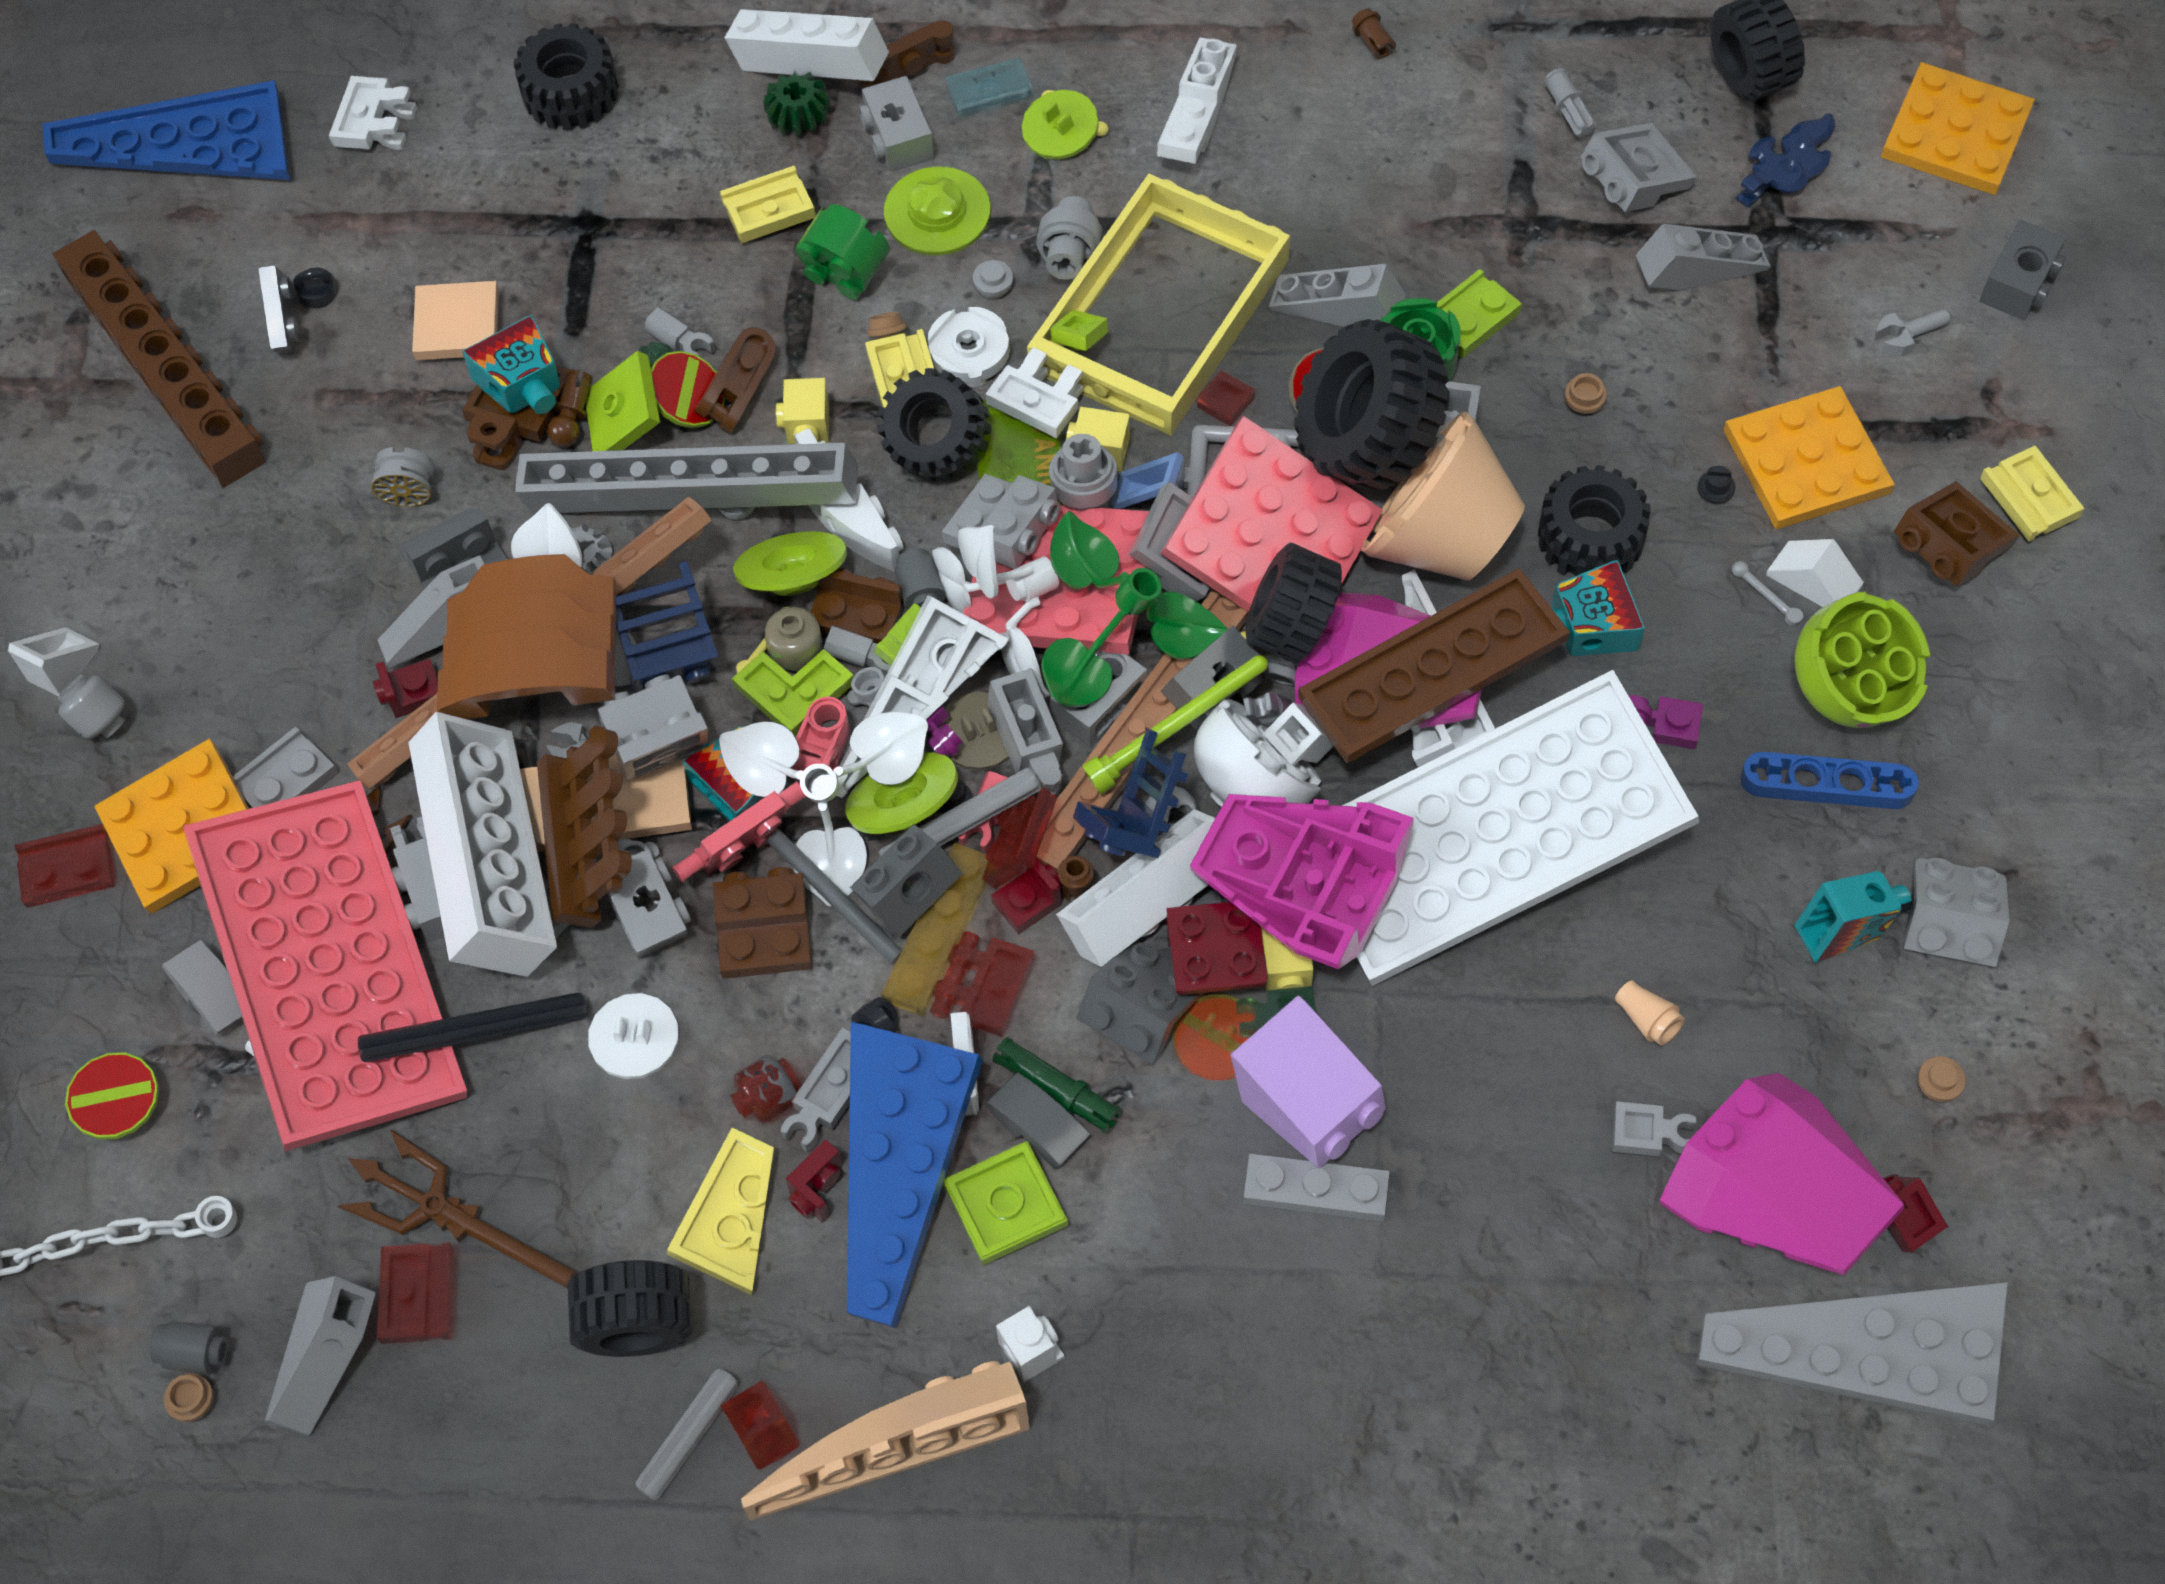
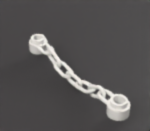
M211 1196L204 1199L198 1205L196 1211L180 1214L174 1220L149 1221L143 1217L115 1220L106 1227L86 1231L71 1229L51 1235L43 1243L27 1249L14 1248L0 1251V1276L21 1272L29 1264L36 1263L45 1258L54 1260L78 1253L84 1245L104 1241L113 1245L144 1241L150 1235L172 1234L179 1238H188L202 1234L213 1238H220L226 1236L235 1228L237 1212L226 1198ZM226 1215L223 1223L217 1226L212 1225V1221L216 1216ZM195 1218L200 1228L184 1231L186 1224L183 1221ZM140 1224L138 1227L140 1235L116 1238L118 1236L116 1227ZM71 1237V1243L76 1246L56 1252V1246L51 1243ZM38 1251H42L41 1253L30 1257L31 1254H34ZM14 1256V1261L20 1264L3 1268L1 1258Z

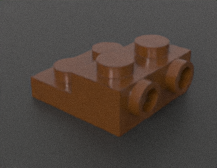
M1957 481L1909 507L1894 530L1905 550L1918 553L1931 564V569L1938 578L1947 579L1956 587L1980 574L1988 561L2010 549L2020 536Z
M778 867L771 869L768 872V877L750 879V876L746 873L732 872L723 877V882L713 883L715 924L718 931L719 963L722 979L812 969L807 893L803 873L794 874V870L791 868Z

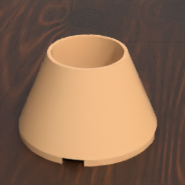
M1464 411L1442 429L1440 434L1444 438L1434 448L1428 449L1425 454L1427 459L1420 467L1411 470V476L1399 482L1382 507L1383 511L1372 529L1376 535L1371 542L1365 539L1361 546V551L1369 557L1469 581L1491 561L1516 527L1524 512L1525 504L1476 421L1470 414Z

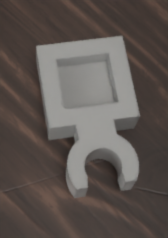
M1616 1101L1614 1107L1612 1152L1659 1157L1662 1151V1144H1665L1673 1151L1682 1153L1689 1139L1681 1138L1677 1130L1682 1128L1687 1130L1694 1129L1696 1117L1690 1114H1679L1671 1120L1663 1119L1664 1106Z

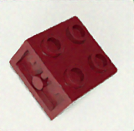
M1232 902L1166 908L1168 947H1171L1175 989L1178 995L1265 987L1267 985L1268 977L1261 925Z

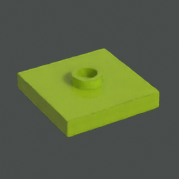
M637 350L590 387L585 407L593 451L624 450L660 423L647 354Z
M1028 1141L944 1179L943 1186L983 1266L1068 1226V1220Z

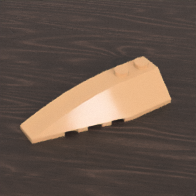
M990 1361L976 1366L972 1370V1374L961 1378L953 1379L952 1376L936 1378L925 1385L926 1389L875 1409L827 1435L782 1465L741 1498L749 1521L1030 1430L1025 1397L1011 1362L1000 1365L998 1361Z

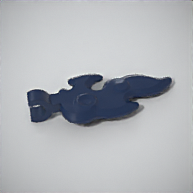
M1827 113L1822 118L1796 124L1790 133L1782 138L1781 144L1785 151L1784 154H1777L1773 150V145L1776 141L1774 137H1766L1759 140L1751 148L1749 157L1759 160L1760 163L1753 164L1752 170L1755 175L1749 174L1741 182V186L1745 189L1736 196V199L1749 208L1768 187L1785 193L1801 191L1809 179L1819 175L1829 164L1831 152L1829 150L1820 152L1816 149V146L1825 142L1833 134L1835 129L1834 116Z

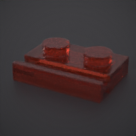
M1042 788L1037 798L1031 795L1019 804L1003 811L998 820V826L1001 828L997 839L991 844L985 856L988 863L982 880L997 888L1019 875L1024 865L1028 868L1034 865L1057 801V796Z
M103 824L15 845V851L18 853L17 869L21 901L27 908L115 887L111 852L107 841L109 836Z
M450 1242L438 1246L415 1244L381 1247L377 1339L381 1344L429 1341L430 1338L450 1340L454 1251Z

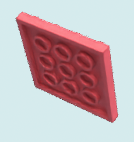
M1243 416L1235 425L1160 554L1249 612L1255 593L1267 568L1276 554L1290 542L1340 563L1342 584L1361 550L1362 543L1365 539L1367 540L1383 510L1338 479L1318 472L1313 462Z
M1060 505L1059 515L1055 523L1046 528L1038 539L1034 552L1026 556L1019 565V567L1043 556L1051 561L1050 545L1053 533L1062 517L1068 511H1071L1080 520L1106 535L1114 544L1119 555V565L1112 578L1120 576L1123 572H1127L1130 575L1137 568L1149 569L1129 555L1149 511L1090 508L1078 511L1070 509L1065 505ZM995 562L997 574L1014 570L1011 567ZM973 577L971 583L977 582L976 577ZM1059 578V587L1039 596L1040 605L1031 609L1018 622L1017 628L1026 635L1032 647L1048 648L1051 643L1058 639L1073 638L1080 641L1088 650L1120 610L1115 599L1116 590L1120 585L1098 589L1092 582L1088 587L1077 590L1069 587ZM1005 583L998 585V595L993 598H988L982 590L968 592L971 599V607H964L963 614L1001 634L1007 632L1005 628L1006 623L1026 602L1022 599L1019 601L1014 600ZM1127 614L1098 651L1129 655L1138 615Z

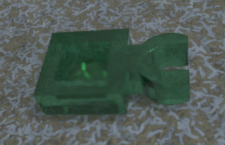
M1313 986L1268 990L1266 996L1267 1003H1260L1252 998H1242L1236 1001V1014L1250 1013L1255 1017L1251 1022L1239 1023V1036L1251 1037L1298 995L1316 1012Z

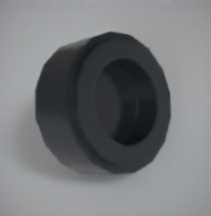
M320 267L310 268L300 272L293 279L298 298L307 307L321 308L331 303L337 295V285L332 273L327 269Z
M877 997L870 1003H865L851 1018V1022L894 1033L898 1029L899 1018L897 1011L891 1001L884 997Z

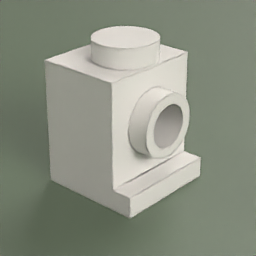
M1294 702L1263 733L1289 764L1294 766L1300 760L1318 763L1333 747V744L1306 707Z
M1030 1306L996 1325L999 1344L1023 1383L1065 1358L1056 1343L1059 1340L1048 1319L1045 1316L1036 1317Z

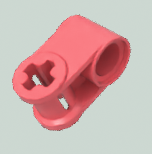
M826 696L818 698L810 705L795 737L799 746V758L796 764L791 767L792 769L804 772L807 767L813 764H824L832 770L838 767L840 758L851 735L846 709L840 700L835 697ZM827 720L838 721L832 727H821V724Z

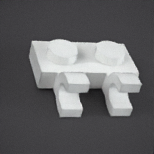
M351 76L329 134L333 146L370 149L373 140H376L388 148L403 150L407 137L405 133L397 132L400 124L398 117L413 120L418 108L415 102H408L411 94L409 87L391 88L386 78ZM384 110H389L397 117L382 118Z
M1033 347L1018 370L1009 365L1005 367L986 392V404L1057 438L1078 410L1077 398L1083 392V385L1078 384V382L1082 378L1083 373L1081 370L1068 364L1054 387L1042 382L1048 374V368L1042 366L1047 360V354Z

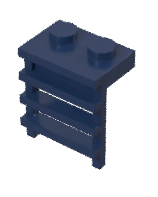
M687 561L679 563L681 579L616 597V629L629 667V681L633 693L646 689L644 685L648 681L661 675H669L670 679L680 675L682 680H686L687 684H693L710 678V672L717 670L718 653L714 647L710 634L711 631L706 622L701 600H699L695 581ZM687 590L690 603L630 620H623L620 608ZM695 615L698 627L631 645L628 636L629 632Z
M1146 729L1118 811L1081 801L1077 803L1073 818L1085 828L1084 834L1100 842L1099 848L1106 852L1124 856L1127 850L1159 858L1161 849L1155 845L1159 831L1168 833L1170 824L1164 820V816L1168 806L1177 807L1179 799L1173 795L1177 780L1186 782L1188 773L1181 769L1186 757L1184 752L1175 750L1172 760H1170L1160 751L1153 748L1158 733L1155 730ZM1148 761L1166 775L1163 785L1158 783L1149 774L1144 773ZM1139 786L1157 800L1154 811L1140 799L1135 798Z

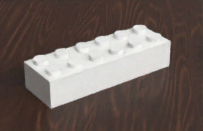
M435 712L408 743L449 961L528 977L557 948L512 731Z

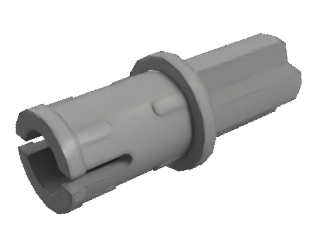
M1558 68L1551 71L1545 77L1544 84L1556 101V111L1559 115L1565 116L1576 136H1590L1594 132L1593 128L1596 126V122L1585 105L1586 97L1584 93L1576 90L1565 69Z

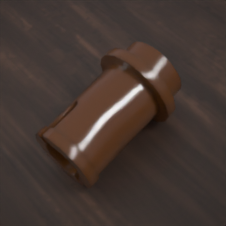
M1366 8L1359 11L1353 17L1352 30L1356 36L1363 38L1376 59H1383L1392 53L1391 49L1396 48V42L1380 23L1381 16L1379 13Z
M1070 856L1064 859L1058 867L1057 874L1059 881L1063 885L1062 893L1066 901L1070 903L1072 895H1074V900H1076L1091 888L1090 882L1093 879L1094 871L1092 864L1084 857Z

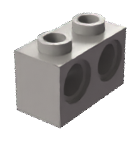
M1097 651L1095 653V656L1108 662L1112 669V675L1118 678L1112 680L1107 692L1099 700L1090 704L1088 708L1076 709L1062 705L1050 695L1052 719L1090 749L1105 735L1147 679V669L1127 654L1106 653L1104 651Z

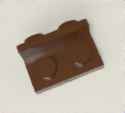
M838 568L828 576L818 580L819 590L810 613L819 622L822 635L828 636L831 627L834 625L874 639L873 643L878 644L901 619L904 610L902 588L889 579L882 577L867 578L854 575L846 569Z

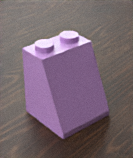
M1299 995L1230 1054L1242 1103L1317 1168H1321L1330 1159L1334 1160L1340 1157L1348 1148L1350 1141L1363 1129H1370L1376 1125L1381 1119L1384 1110H1386L1382 1085Z

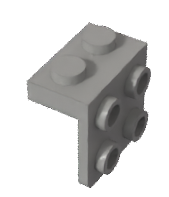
M1941 858L1917 859L1913 868L1914 904L1904 936V949L1996 967L2010 922L2006 877L1988 867L1970 868L1952 864Z

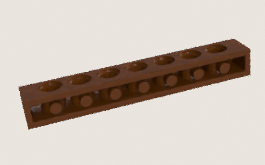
M93 230L52 253L64 278L222 488L266 463L259 449L260 446L264 445V442L258 431L251 423L246 426L243 425L240 421L243 418V414L231 396L224 399L220 395L223 388L210 369L206 372L201 370L199 366L203 362L190 343L185 346L182 345L179 340L183 336L170 317L162 319L159 315L163 312L160 304L150 291L143 294L140 290L143 284L130 265L123 268L120 263L124 259L111 240L104 243L97 232Z

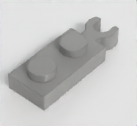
M843 1027L793 1098V1108L800 1111L799 1114L788 1117L781 1127L782 1138L788 1140L797 1129L806 1130L807 1134L801 1142L802 1149L806 1152L813 1149L817 1143V1128L819 1125L823 1124L832 1130L850 1104L851 1032Z

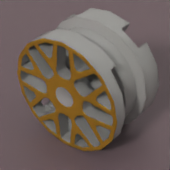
M394 447L383 449L377 454V459L375 460L374 469L376 472L373 475L371 484L373 493L379 499L398 506L413 507L425 503L429 500L432 485L429 482L434 474L435 466L433 460L425 453L408 447H404V452H395Z

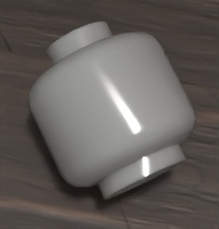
M82 674L65 687L57 698L61 702L58 709L61 718L85 739L97 737L99 734L108 738L125 720L120 716L125 706V700L98 675L87 678Z

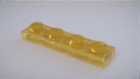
M954 843L948 856L963 874L917 919L881 993V996L890 1000L894 1006L923 1017L996 867L995 857Z

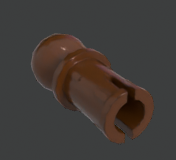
M571 369L567 371V378L560 401L556 402L553 407L554 411L560 415L553 418L547 426L549 439L558 447H569L577 442L580 436V428L576 420H582L586 417L584 405L590 385L593 382V377L583 372L580 386L576 387L580 370Z

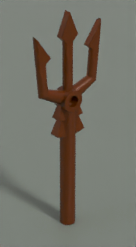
M393 1130L391 1132L402 1159L412 1157L435 1172L429 1192L424 1194L381 1171L378 1161L348 1158L366 1183L377 1181L420 1204V1207L402 1221L373 1210L371 1201L337 1206L338 1208L401 1235L428 1220L436 1222L443 1232L448 1229L458 1243L467 1235H470L568 1288L569 1279L577 1275V1272L478 1219L481 1212L479 1205H465L461 1198L445 1197L447 1166Z

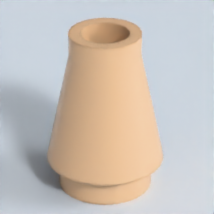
M1633 980L1624 984L1615 997V1002L1625 1010L1648 1042L1655 1041L1661 1046L1665 1045L1679 1033L1684 1024L1685 1018L1679 1013L1677 1005L1640 987Z

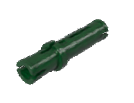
M1006 1037L998 1045L997 1050L1001 1051L1002 1054L994 1053L992 1061L995 1064L1004 1067L1013 1074L1018 1072L1060 1103L1070 1114L1076 1113L1101 1129L1103 1133H1110L1116 1126L1118 1121L1114 1120L1113 1117L1120 1118L1122 1108L1113 1105L1091 1091L1089 1083L1083 1079L1075 1081L1014 1042L1010 1037Z

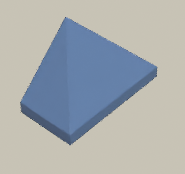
M1176 452L1122 471L1110 507L1122 509L1157 497L1161 487L1168 482L1184 490V456Z

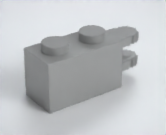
M1032 669L990 681L987 706L996 723L997 730L1015 773L1025 768L1032 769L1041 785V789L1034 794L1041 801H1052V799L1059 795V784H1061L1063 776L1061 774L1062 770H1059L1063 742Z
M421 816L416 818L418 831L423 838L408 844L407 835L400 825L390 828L396 845V849H393L399 865L391 868L399 892L404 893L408 891L412 903L404 905L413 931L421 928L430 943L444 938V931L423 818Z

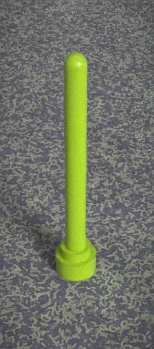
M1261 655L1254 656L1152 727V730L1158 732L1153 748L1264 672L1268 667L1267 659ZM1145 733L1112 756L1108 757L1105 754L1100 759L1095 756L1081 766L1101 795L1116 785L1114 781L1121 776L1119 772L1136 760Z

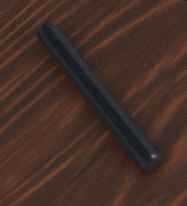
M576 992L360 1035L357 1039L358 1052L363 1062H370L579 1020L586 1017V1003L582 993Z

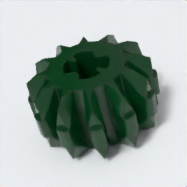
M794 70L792 76L785 77L779 74L777 83H768L767 94L764 95L763 100L764 111L767 113L768 122L771 124V127L779 128L783 136L794 132L800 138L803 131L815 134L816 125H826L827 113L830 112L829 108L831 107L830 97L827 96L823 81L815 80L811 72L804 76H799L796 70Z

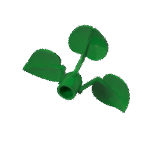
M1068 511L1058 523L1050 545L1051 564L1057 576L1069 587L1077 590L1088 587L1092 582L1098 589L1120 585L1115 594L1116 604L1120 610L1088 650L1080 641L1073 638L1058 639L1045 650L1041 662L1042 673L1051 696L1058 703L1069 707H1083L1096 702L1107 692L1112 681V669L1108 662L1095 656V653L1127 614L1139 615L1147 609L1146 618L1151 622H1155L1151 630L1155 644L1165 654L1180 660L1197 657L1228 630L1213 613L1193 599L1177 592L1161 593V581L1150 569L1137 568L1130 575L1127 572H1123L1120 576L1112 578L1118 569L1119 555L1111 540L1098 529L1080 520L1071 511Z

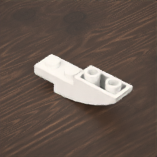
M1199 38L1179 83V96L1159 139L1157 156L1196 164L1200 152L1205 153L1228 86L1237 52V45L1218 39Z
M810 428L794 435L796 444L825 443L824 440L817 442ZM861 483L856 485L855 504L808 505L822 524L832 534L840 537L846 546L869 561L895 572L899 551L904 549L903 543L897 530L893 526L887 528L882 520L885 518V514L878 498L875 495L869 497Z

